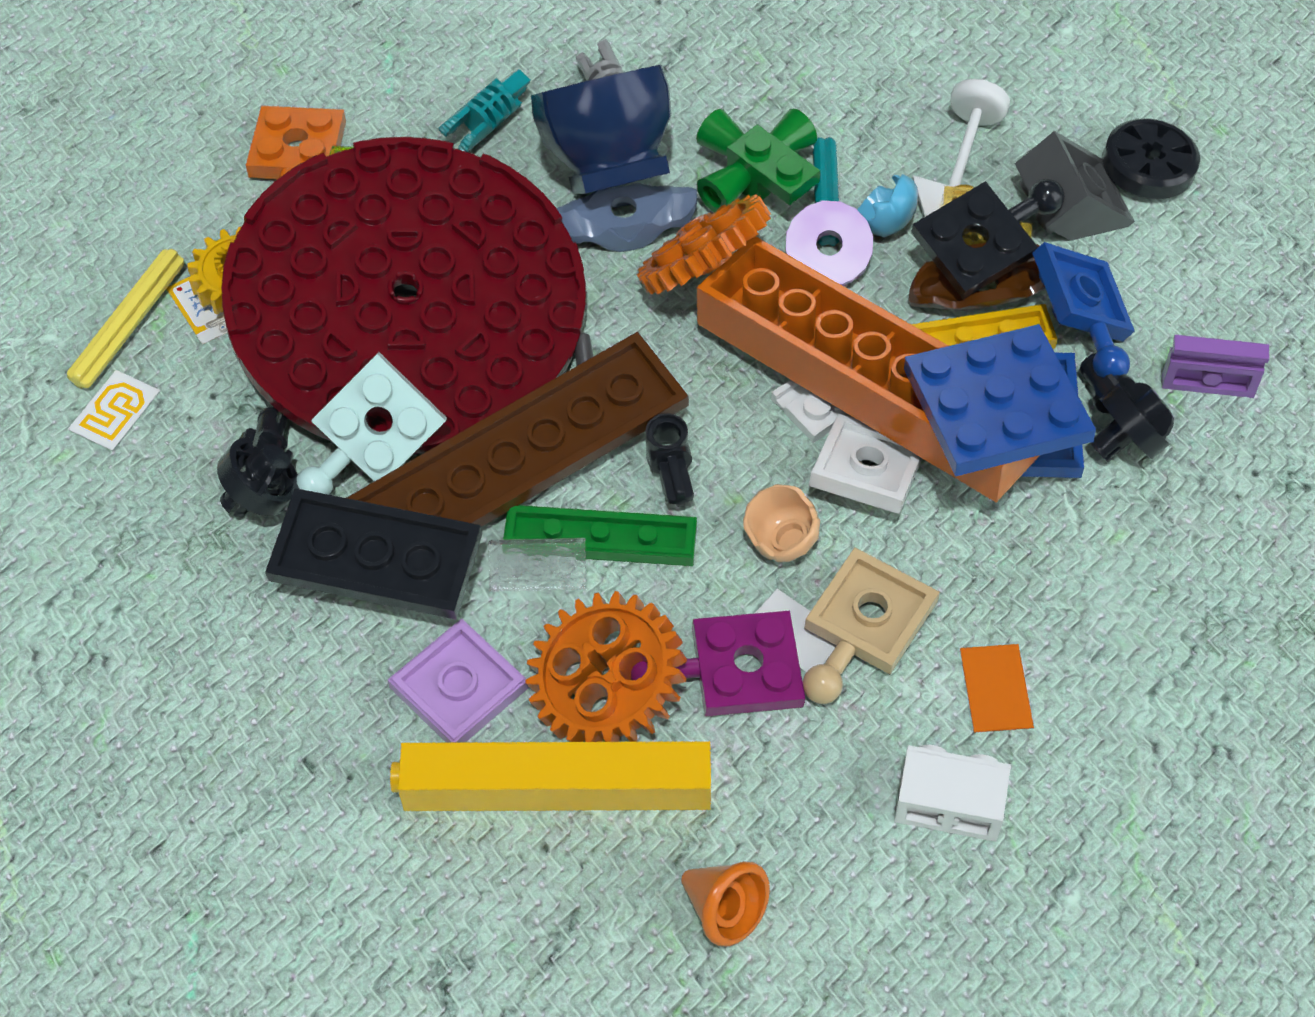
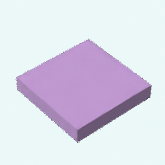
M462 618L388 679L389 688L446 743L467 742L529 688L525 682L526 678Z

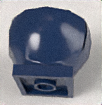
M662 65L623 72L531 95L533 120L544 146L574 171V175L569 177L572 194L590 193L670 173L667 157L659 155L657 151L672 116L670 86Z

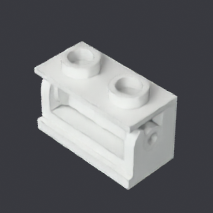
M908 745L894 822L997 842L1004 819L1011 764L998 762L994 757L983 754H975L969 757L948 753L945 749L936 745H921L919 747Z

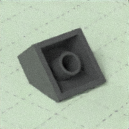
M1053 131L1015 163L1022 177L1020 187L1027 197H1029L1032 186L1043 179H1051L1058 182L1064 190V203L1057 212L1049 215L1035 214L1038 223L1050 234L1055 232L1072 241L1126 228L1135 222L1118 188L1106 173L1102 158L1056 131Z

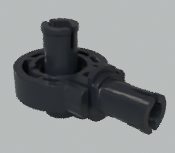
M1095 354L1086 357L1080 365L1079 372L1087 379L1095 391L1093 404L1098 411L1110 413L1115 419L1096 434L1094 442L1090 443L1107 462H1110L1116 454L1132 441L1150 459H1153L1171 444L1167 438L1174 426V417L1171 410L1146 383H1136L1132 377L1125 374L1115 376L1110 374L1104 378L1099 377L1093 370Z
M274 407L264 408L260 411L256 430L253 428L246 429L241 437L228 448L218 461L217 474L225 490L220 497L222 507L229 513L237 503L239 504L233 516L242 517L248 511L263 516L277 515L290 503L294 489H299L297 484L298 474L291 463L293 453L290 450L284 451L288 444L283 437L288 424V418L281 413L278 422H276L278 410ZM245 466V471L241 472L240 470Z

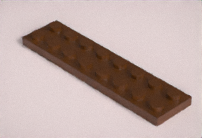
M637 331L346 498L478 524L482 527L505 514L510 508L522 504L645 432L648 422L653 417L664 413L676 414L688 407L689 396Z

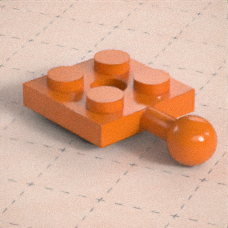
M261 106L246 162L248 178L278 179L295 166L315 155L324 153L325 156H329L339 152L346 125L344 110ZM293 141H302L299 146L288 145Z

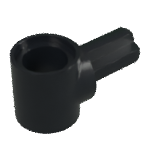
M670 413L659 414L653 417L646 426L647 463L653 472L660 474L667 502L669 504H676L677 507L685 506V503L693 500L694 497L688 467L692 463V455L688 443V427L685 421L677 415ZM667 442L673 443L672 445H662V443Z

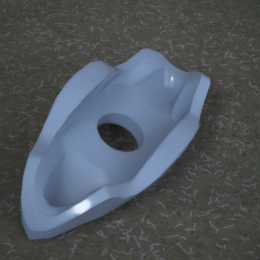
M634 183L627 186L595 191L584 198L573 200L557 209L562 216V223L569 232L573 243L594 242L608 250L622 252L643 248L652 243L663 231L673 227H683L687 224L696 210L698 194L697 189L692 187L649 186ZM633 205L636 208L635 213L626 218L617 217L611 211L612 208Z

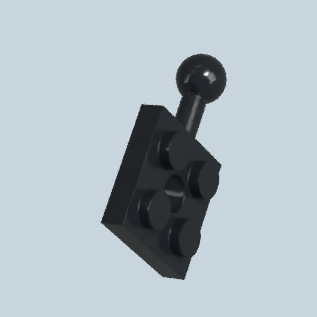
M1040 180L1030 189L1029 198L1008 209L985 181L912 225L911 233L960 297L965 299L1034 257L1033 252L1038 246L1019 223L1036 213L1049 215L1057 212L1064 203V190L1054 180ZM975 232L985 238L986 244L979 248L970 247L963 241L962 237L967 233Z

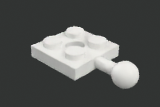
M838 413L812 469L809 486L900 514L922 458L859 420ZM870 460L878 465L867 466L862 464L861 461Z

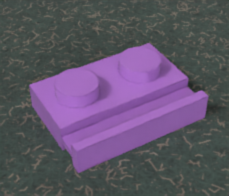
M1174 335L1173 347H1170L1162 372V389L1254 398L1264 374L1265 363L1269 361V344Z

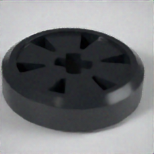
M1140 118L1121 123L1112 130L1103 151L1102 161L1104 169L1111 180L1125 191L1144 198L1165 199L1177 196L1191 186L1200 165V153L1193 139L1177 126L1157 119Z

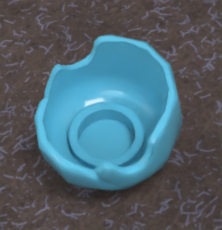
M894 174L892 176L896 184L893 189L877 186L857 209L868 221L872 234L876 236L886 237L899 232L909 223L916 212L918 188L915 182L904 174L901 176Z

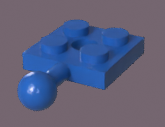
M1042 243L1033 252V256L1039 269V278L1044 284L1051 301L1054 317L1059 324L1090 333L1097 351L1093 359V370L1097 376L1104 378L1110 374L1113 376L1127 375L1130 369V358L1124 349L1114 346L1112 339L1123 342L1135 330L1108 262L1053 244Z

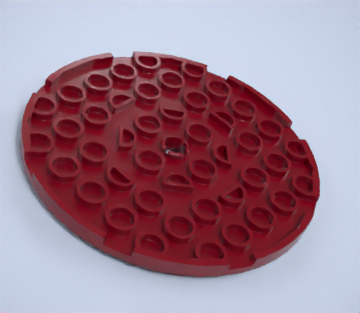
M386 137L357 141L353 143V148L336 152L329 156H325L324 153L315 155L279 177L257 198L246 212L243 225L238 231L234 242H231L223 267L221 285L223 314L228 338L234 354L246 376L258 392L275 409L309 432L331 441L311 420L380 352L447 417L446 421L412 455L423 454L564 374L575 353L581 334L586 301L584 268L576 242L573 243L569 232L562 223L560 212L541 190L512 167L492 156L483 153L479 157L469 152L454 149V143L417 137ZM401 284H409L418 291L416 297H395L393 290ZM374 407L366 414V421L371 429L383 432L392 427L393 419L387 409Z

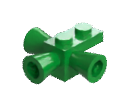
M717 109L710 113L699 127L696 136L698 145L727 157L726 167L697 181L698 194L703 203L712 212H716L724 204L729 205L738 199L741 194L749 195L750 197L757 194V196L764 200L773 193L790 206L820 182V170L797 154V152L814 145L817 141V132L813 123L798 109H789L770 133L757 124L744 134L723 109Z

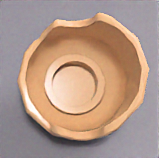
M775 484L759 491L746 506L743 519L744 530L754 547L769 560L790 562L805 555L819 539L820 519L812 502L796 486Z

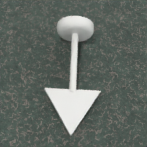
M966 79L957 83L953 88L950 98L951 107L955 114L964 121H967L968 124L949 185L912 175V180L918 188V200L924 217L968 192L959 187L978 125H994L1002 121L1010 107L1009 96L998 85L987 80Z

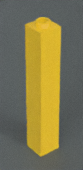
M710 741L401 743L400 762H392L390 786L392 793H399L404 811L711 810Z

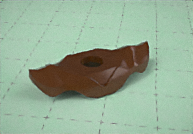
M978 243L968 246L979 248L984 246L986 243ZM1033 257L995 280L997 286L995 289L977 291L962 299L933 261H928L918 270L911 283L909 304L915 307L946 310H974L1017 302L1031 297L1046 288L1039 278V269Z

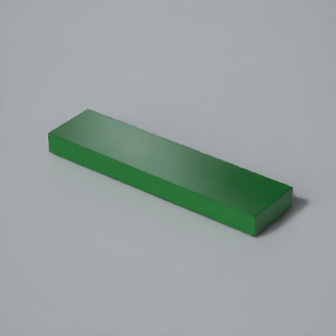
M518 505L507 511L502 544L503 553L694 566L697 517Z

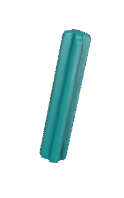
M819 137L813 145V165L820 170V182L814 186L815 203L820 201H839L836 142L831 137L826 139ZM825 235L817 242L822 246L828 244L835 246L840 240L835 236Z

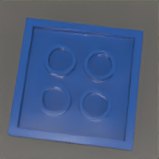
M1040 324L905 357L904 371L955 477L1094 442L1096 428Z

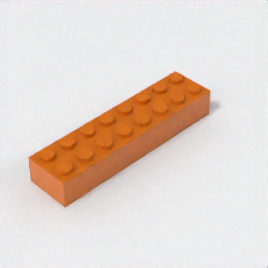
M758 237L746 241L747 245L734 252L723 265L718 267L696 287L698 325L996 503L1039 457L1035 456L955 477L904 371L906 356L947 347L948 345Z

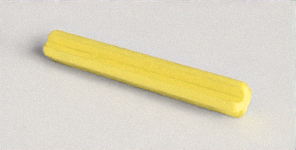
M164 249L160 252L69 368L67 378L75 386L81 389L92 386L184 266V259L178 255L177 251Z

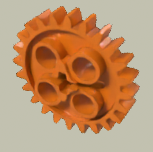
M755 194L751 197L747 195L741 200L736 199L729 205L724 204L714 213L709 212L698 216L685 224L676 233L677 236L664 242L662 247L651 253L652 257L643 262L644 265L638 269L639 273H637V276L650 295L655 292L658 295L664 290L669 292L678 284L683 286L694 276L698 278L714 271L732 256V252L747 245L746 241L758 235L757 231L766 227L767 224L765 222L771 219L769 216L771 213L761 197Z
M614 591L609 604L606 603L599 592L594 594L591 607L587 608L580 599L575 600L576 613L572 616L560 609L558 614L562 624L559 627L545 624L543 627L551 637L548 641L540 640L533 642V645L541 653V657L527 660V665L534 672L538 673L525 680L526 684L536 692L529 698V701L537 710H540L537 717L546 726L551 725L550 731L560 740L567 736L566 740L568 742H583L584 740L585 742H602L603 739L605 742H619L621 736H625L630 742H637L636 730L641 727L650 734L655 733L651 719L656 715L668 720L670 715L663 707L665 701L679 702L681 699L675 690L671 688L672 684L686 682L684 674L675 668L687 662L685 655L681 650L677 649L683 642L676 631H671L674 626L667 616H660V611L653 603H649L644 607V603L635 594L626 603L618 591ZM620 631L618 638L614 642L604 645L606 638L610 634ZM637 643H641V646L639 648L636 647ZM642 661L648 662L646 673L637 680H631V671L634 665ZM581 662L575 673L565 676L567 669L572 664ZM609 667L610 670L603 675L602 672ZM608 697L602 709L592 712L593 705L597 700Z

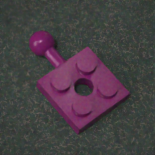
M790 610L693 619L692 633L696 658H687L686 663L675 668L679 669L686 679L699 677L705 717L804 707L805 693ZM750 654L760 661L761 667L753 672H745L736 666L734 660L740 655ZM642 661L634 665L631 671V680H637L646 673L648 662Z

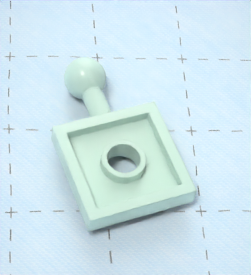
M378 352L311 420L338 448L320 467L311 466L303 469L297 476L299 489L330 495L333 489L332 479L351 461L359 466L373 481H376L399 468L446 421L447 417ZM374 407L387 409L393 419L392 427L383 432L371 429L366 421L367 412Z

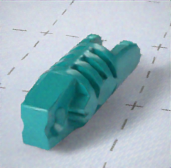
M520 69L502 83L495 78L438 127L439 131L447 137L464 123L471 133L461 140L458 150L469 152L522 105L518 98L526 91L527 85H529L531 80Z

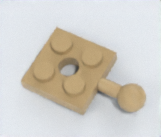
M854 547L805 619V629L836 645L825 664L815 665L806 672L803 679V688L806 696L818 704H828L836 700L843 688L841 674L854 655L891 674L937 604L940 592ZM867 602H875L880 604L886 613L878 618H869L860 612L859 607Z

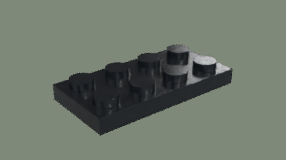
M295 488L265 574L268 581L456 620L482 538L481 525Z

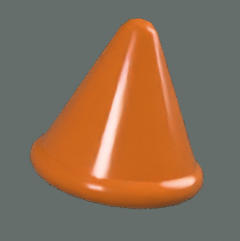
M743 861L734 865L688 869L681 877L682 885L702 922L706 937L718 946L728 947L746 939L755 930L766 911L769 902L770 883L765 870L754 862Z

